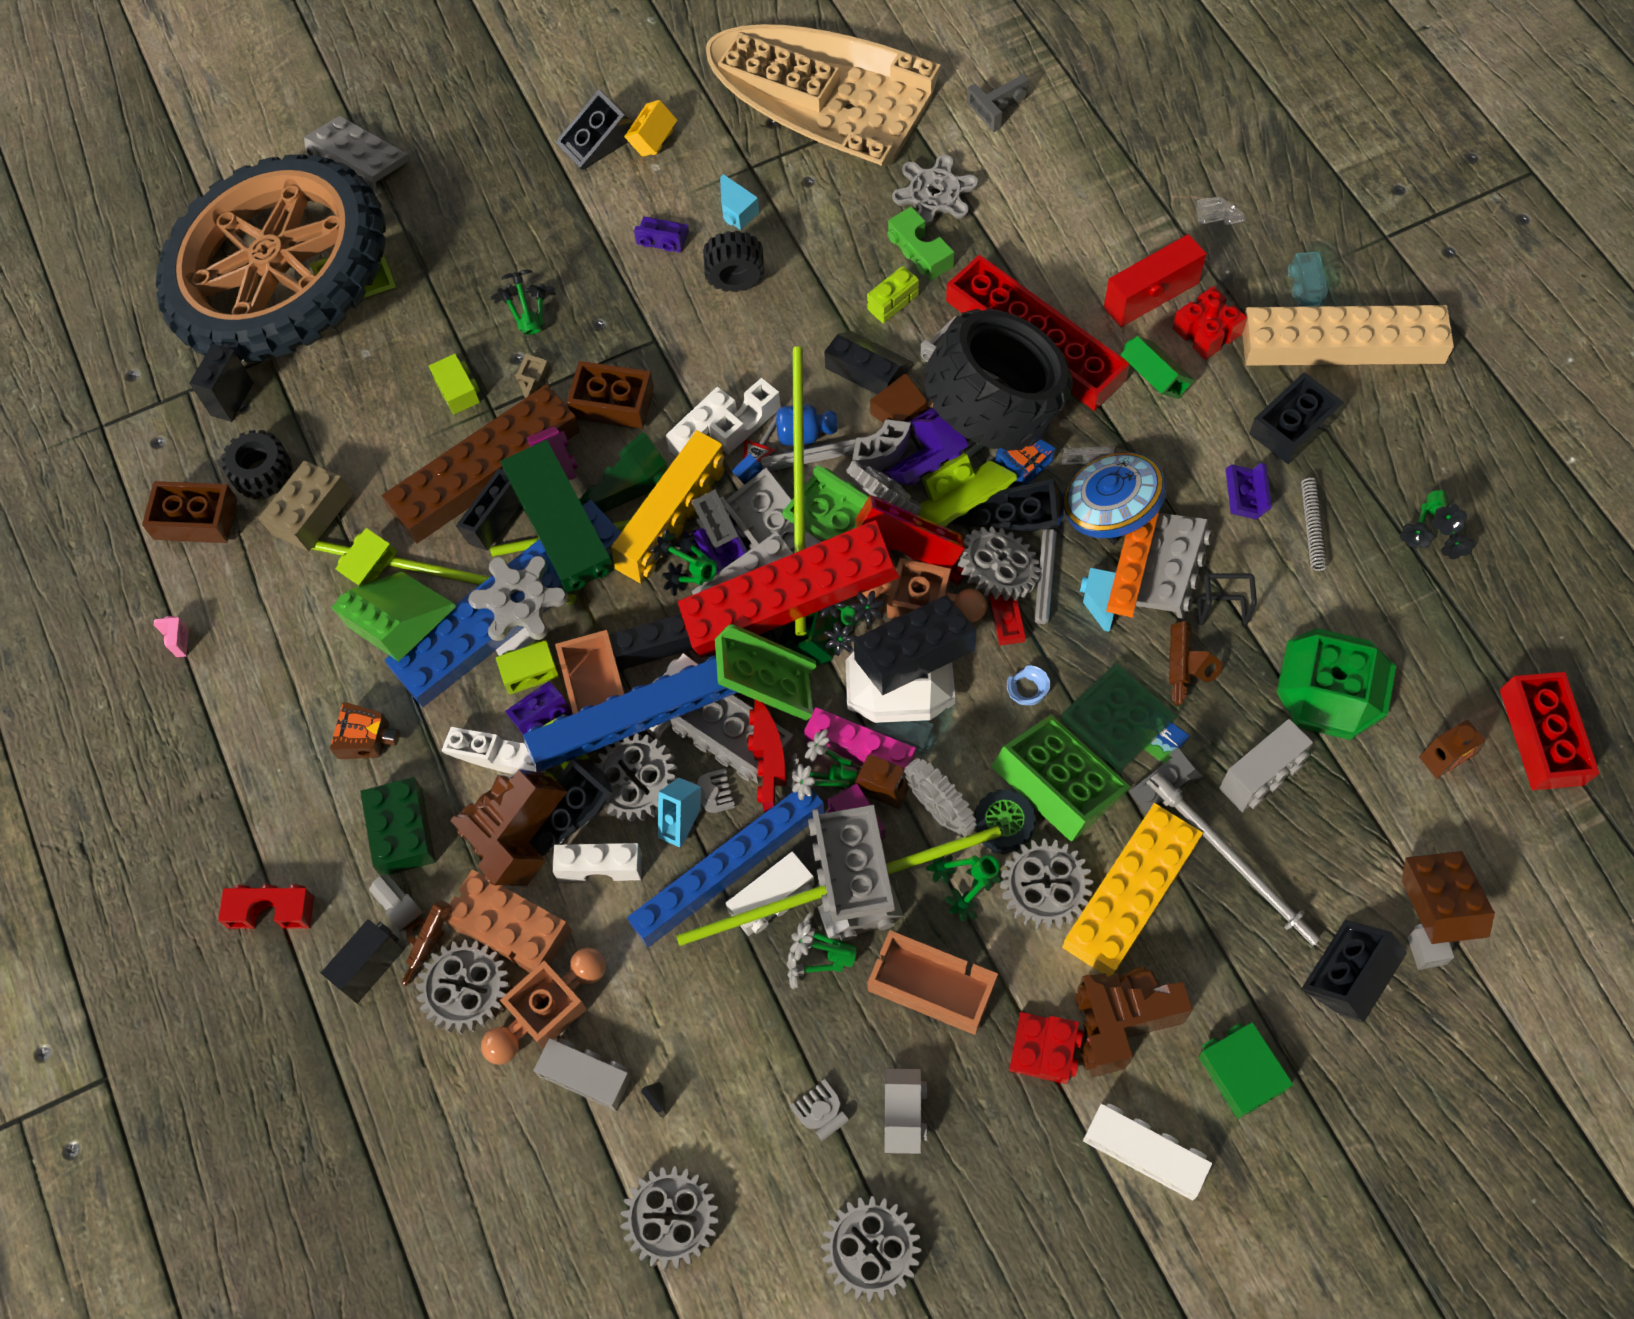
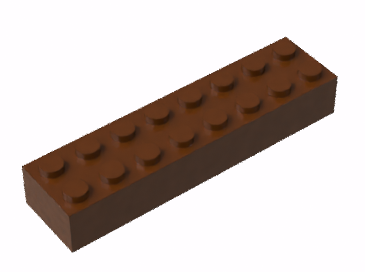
M546 384L381 496L389 511L415 543L418 544L469 509L498 468L503 469L500 461L530 447L526 437L555 426L559 433L564 432L568 441L580 433L576 417Z

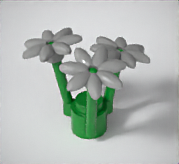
M827 729L821 733L816 732L814 741L807 743L809 749L805 754V758L808 759L810 757V761L813 762L817 754H826L839 763L833 764L830 767L829 773L811 771V766H807L804 769L802 764L798 765L799 758H797V753L793 754L789 762L790 770L787 774L788 788L793 787V792H798L800 800L804 799L805 794L807 796L812 795L811 787L813 785L850 788L856 781L857 769L851 766V759L844 758L828 749L826 744L830 739L826 737Z
M811 912L807 914L802 923H799L797 933H792L791 935L795 942L791 945L788 955L787 966L789 971L787 976L790 978L789 984L792 989L798 988L797 976H803L804 973L821 971L842 972L843 966L851 968L856 958L855 945L846 944L834 938L829 939L828 936L816 932L815 928L811 927ZM813 938L824 941L826 943L814 941ZM815 947L827 950L828 961H832V964L803 966V964L796 965V960L800 959L802 953L808 955V949Z

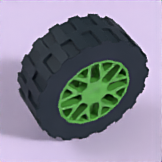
M999 789L996 792L988 793L985 798L979 801L974 815L975 823L977 824L974 832L977 833L998 826L1001 831V837L982 843L986 849L989 848L994 853L1007 854L1013 851L1017 852L1022 844L1026 846V843L1031 840L1036 816H1034V808L1029 804L1030 801L1027 798H1024L1019 792L1015 793L1009 789Z

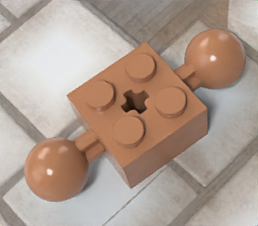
M899 558L896 569L900 578L862 593L866 599L873 590L875 591V598L880 594L888 595L887 617L896 619L945 595L952 600L969 622L980 620L987 610L986 598L978 590L965 589L958 593V595L948 593L951 579L950 568Z
M589 947L578 950L571 958L570 971L563 978H560L545 960L500 999L516 1020L507 1028L495 1027L484 1035L481 1041V1052L484 1058L496 1065L510 1062L517 1054L518 1040L527 1032L542 1049L545 1048L549 1038L554 1040L587 1010L573 991L580 984H594L604 976L606 960L603 954L597 949ZM543 1001L548 1004L544 1009L540 1006Z

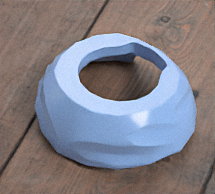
M1032 665L1026 666L1025 669L1012 677L1009 676L1007 679V691L1010 698L1020 705H1035L1041 702L1050 689V680L1047 673L1041 668ZM1022 678L1035 682L1038 686L1037 694L1031 698L1021 696L1017 690L1016 682Z

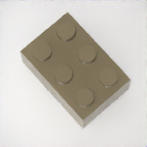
M303 461L258 519L273 536L309 552L354 493L341 476Z

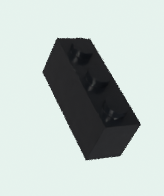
M498 468L456 525L468 544L488 551L521 506L503 469Z
M682 614L609 634L620 670L693 650Z

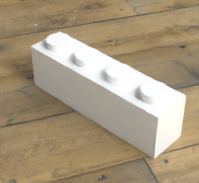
M1101 1104L1083 1142L1193 1201L1198 1196L1212 1165L1211 1162L1206 1160L1207 1156L1194 1148L1187 1150L1179 1146V1141L1166 1133L1159 1135L1151 1131V1126L1140 1119L1135 1118L1133 1121L1123 1116L1124 1112L1112 1104H1107V1106Z

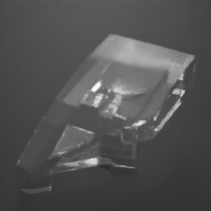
M1222 197L1197 200V215L1200 225L1224 220L1225 225L1246 221L1244 213Z

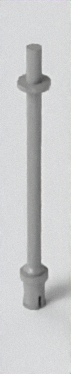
M1160 771L1146 783L1164 800L1163 804L1166 807L1168 805L1175 807L1196 829L1203 832V836L1288 921L1284 926L1286 930L1293 926L1312 946L1321 939L1301 919L1305 912L1301 910L1295 913L1183 800V795L1181 794L1183 791L1180 788L1176 789Z

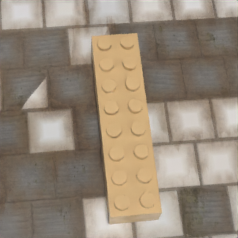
M1447 305L1247 307L1245 311L1247 320L1242 333L1246 366L1445 364L1454 347Z

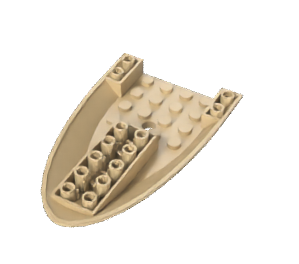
M760 24L726 29L710 38L706 46L707 61L713 73L742 101L772 120L808 138L882 166L892 165L931 101L941 65L868 40L830 31L789 25ZM848 105H853V106H855V107H853V108H851V109H846V108H845V107L848 106Z

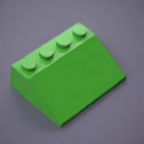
M402 571L352 588L342 594L337 599V602L331 606L332 610L349 629L398 662L456 607L453 602Z
M1049 715L1003 746L991 766L1017 792L1022 794L1024 798H1027L1030 804L1071 842L1087 831L1131 788L1128 783L1053 715Z

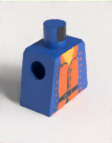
M1041 439L1034 445L1026 446L1021 450L1006 451L999 448L996 452V464L1017 475L1018 479L1013 482L1016 487L1030 484L1053 462L1055 448Z

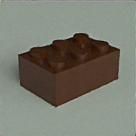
M579 361L567 398V406L576 419L643 429L654 391L651 371Z
M153 481L142 526L153 540L227 543L238 499L228 484Z
M1463 851L1406 857L1402 884L1431 944L1490 937L1495 912Z

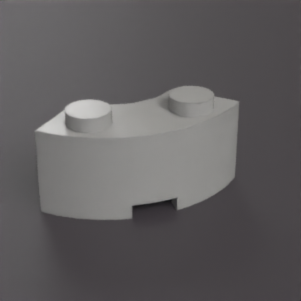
M885 419L882 428L877 433L868 437L856 438L852 461H856L865 467L869 465L878 472L888 469L900 460L907 450L910 442L911 423Z
M890 885L895 911L832 922L830 912H824L823 904L820 905L818 910L828 938H840L842 942H846L856 938L857 934L876 928L886 930L895 925L894 921L904 916L893 886Z
M885 1069V1153L921 1154V1142H927V1123H921V1099H927V1081H921V1069Z

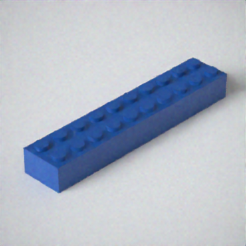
M590 499L583 505V508L610 559H612L611 546L621 532ZM540 540L536 541L508 563L511 569L520 571L528 566L532 558L536 556L543 557L548 562V570L542 577L543 584L548 588L564 589ZM491 576L475 590L491 588L495 583L494 576ZM523 591L511 594V601L519 603L525 598ZM469 593L455 604L456 607L399 662L391 656H388L384 661L391 672L423 708L524 627L515 626L509 630L505 639L501 641L492 640L488 635V628L494 621V613L486 608L474 609L471 607L468 601L471 594Z

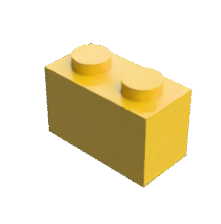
M661 100L647 103L624 137L642 157L651 154L655 155L662 149V143L665 138L673 132V126L677 119Z

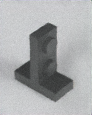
M1022 74L988 94H985L975 83L968 87L967 104L995 132L1001 128L1002 111L1027 96L1028 79Z
M715 489L691 500L697 513L692 518L697 527L705 529L714 548L738 537Z
M1178 747L1169 754L1172 757L1169 761L1129 791L1146 814L1154 803L1160 805L1164 802L1146 784L1158 771L1176 789L1183 788L1190 781L1196 783L1203 778V775L1187 755Z

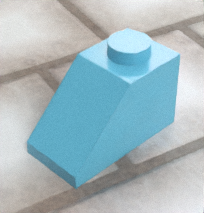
M723 174L720 177L723 218L729 225H734L739 230H742L759 214L758 198Z
M1090 568L1088 577L1082 578L1080 592L1085 593L1083 603L1103 630L1110 632L1114 613L1106 612L1116 573Z
M677 778L659 791V839L677 847H681L684 844L700 812L701 786L682 778Z

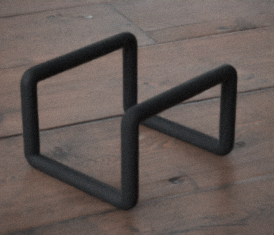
M1251 573L1207 574L1205 576L1206 595H1200L1197 598L1199 624L1204 625L1212 600H1241L1242 621L1244 625H1248L1257 604L1254 575ZM1210 579H1249L1251 604L1248 612L1246 598L1243 595H1211ZM1202 600H1206V605H1205L1204 610H1203Z

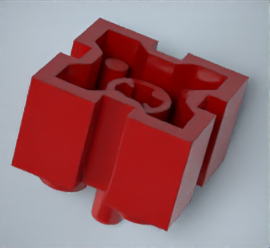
M1214 286L1199 295L1197 304L1191 301L1176 312L1172 328L1185 341L1191 338L1194 341L1192 348L1205 360L1220 351L1223 341L1228 345L1241 336L1247 317L1236 306L1228 307L1225 305L1227 298Z

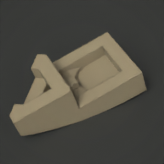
M525 354L518 373L515 374L525 398L538 389L550 365L547 360Z

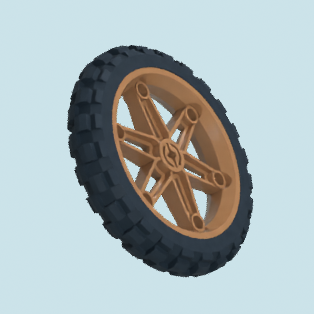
M295 154L285 155L283 159L279 157L262 159L255 166L245 165L232 171L233 175L225 180L221 178L209 186L210 190L204 196H198L188 206L187 214L184 217L178 218L171 229V239L165 240L161 251V263H158L156 273V287L159 290L156 292V296L164 321L185 345L190 346L195 352L204 356L211 345L216 344L235 350L241 362L243 360L245 362L269 360L272 354L275 357H282L296 352V347L302 344L309 346L323 338L321 334L330 327L335 329L346 319L345 313L351 307L355 309L366 294L364 288L366 285H372L380 267L378 262L381 261L384 254L386 241L383 235L386 232L385 217L377 196L364 178L357 175L352 168L340 162L336 164L334 160L329 158ZM308 202L321 203L330 208L336 215L300 227L304 209ZM274 208L262 231L247 223L248 220L256 215ZM284 221H285V224H284V227H283V229H282V232L280 233V230H281V228H282V226H283V223H284ZM243 232L256 239L250 247L239 237ZM227 238L240 249L238 252L209 267L216 252ZM335 244L330 257L316 276L301 264L306 259ZM291 266L302 276L299 282L285 274ZM261 279V282H260V284H259V286H258V289H257V291H256V293H255V290H256V288H257V285H258V283H259V280ZM278 283L296 292L287 300L265 309ZM240 286L236 304L232 309V315L219 312L208 304L206 297Z

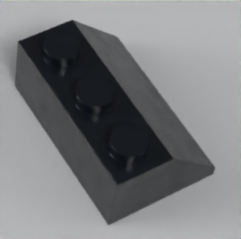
M852 331L837 334L824 351L825 368L876 395L902 375L907 374L913 366L912 361Z
M1345 920L1302 989L1339 1015L1364 1023L1407 952L1391 931Z

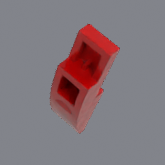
M755 700L754 709L749 711V724L754 726V732L748 736V750L753 751L755 760H759L758 776L763 777V785L757 787V802L762 803L763 811L767 812L775 806L776 786H787L783 747L775 722L765 705Z

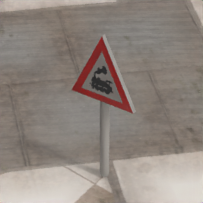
M776 416L760 443L747 439L744 441L743 459L751 454L761 463L762 457L771 456L777 451L776 449L764 446L776 426Z

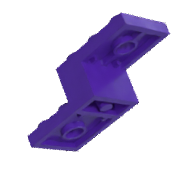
M931 408L910 421L923 448L884 471L883 474L899 484L912 485L921 479L920 476L922 474L939 469L943 461L947 459L952 460L962 454L961 450L969 445L963 435L955 431L940 417L934 408Z

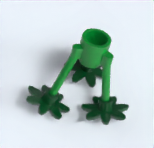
M948 855L945 858L942 856L930 860L932 864L926 866V870L934 871L932 876L934 883L938 882L941 878L943 883L948 884V874L955 873L953 867L972 866L966 873L975 878L972 883L974 888L970 892L966 891L963 895L954 888L952 891L953 897L947 896L945 899L949 904L953 905L949 912L951 914L959 912V917L963 922L966 921L967 915L976 919L977 914L973 909L977 908L979 904L972 901V899L983 887L986 891H990L991 881L1001 883V879L997 876L1001 869L1000 862L991 855H985L981 858L974 855L970 858L952 861L953 856Z

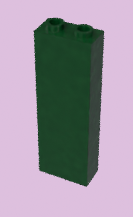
M547 439L500 461L566 593L581 589L585 584L595 579L604 578L614 571L613 564Z

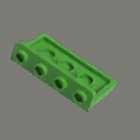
M817 465L813 469V476L804 485L805 531L823 542L855 529V519L870 495L863 494L852 483L844 482L835 476L830 469ZM794 498L782 511V517L793 524Z
M733 624L728 625L715 638L719 685L807 721L811 718L813 707L809 674L816 668V661Z

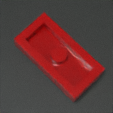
M993 594L989 595L998 645L1025 642L1026 637L1018 601L1014 600L1011 596L1008 601H1005L1002 595H999L997 600Z

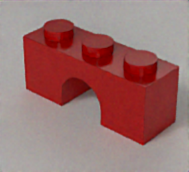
M241 884L234 885V888H223L218 921L228 929H255L259 913L268 907H275L274 921L281 928H310L314 895L305 886L298 884L289 885L288 888H278V886L270 884L262 885L261 888H251Z

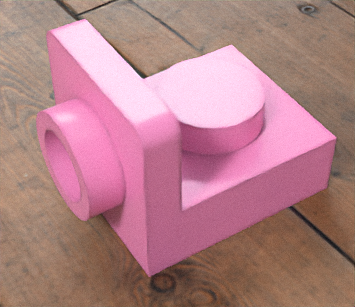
M175 616L155 619L154 626L164 635L166 648L176 657L187 656L189 628L185 623Z

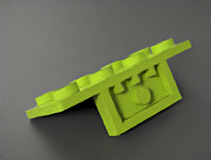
M962 452L957 458L942 464L936 471L921 477L929 499L919 504L922 509L918 516L946 527L949 522L967 514L970 509L986 502L995 493L1008 488L1011 483L1018 479L1017 475L993 461H988L973 471L968 455Z

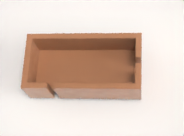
M607 630L555 644L573 714L578 713L586 706L601 704L611 696L625 694Z
M473 869L458 890L461 894L460 898L454 896L449 903L451 911L445 920L448 927L473 941H478L483 947L487 945L492 952L496 951L499 956L515 965L517 963L520 968L529 973L544 960L550 966L572 932L566 921L501 885L495 886L490 884L482 874Z
M889 930L880 951V959H877L867 985L868 991L976 1035L994 990L998 973L973 964L970 976L965 975L968 961Z

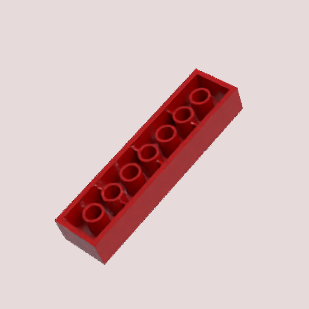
M980 254L947 283L946 302L962 314L974 309H980L981 311L987 309L1000 310L1019 316L1041 329L1053 340L1068 361V369L1072 372L1073 380L1071 394L1093 411L1127 380L1130 364L1125 359Z
M874 520L677 602L692 648L703 658L716 653L715 638L728 625L733 624L760 635L854 597L858 592H866L900 577L883 532L877 521Z

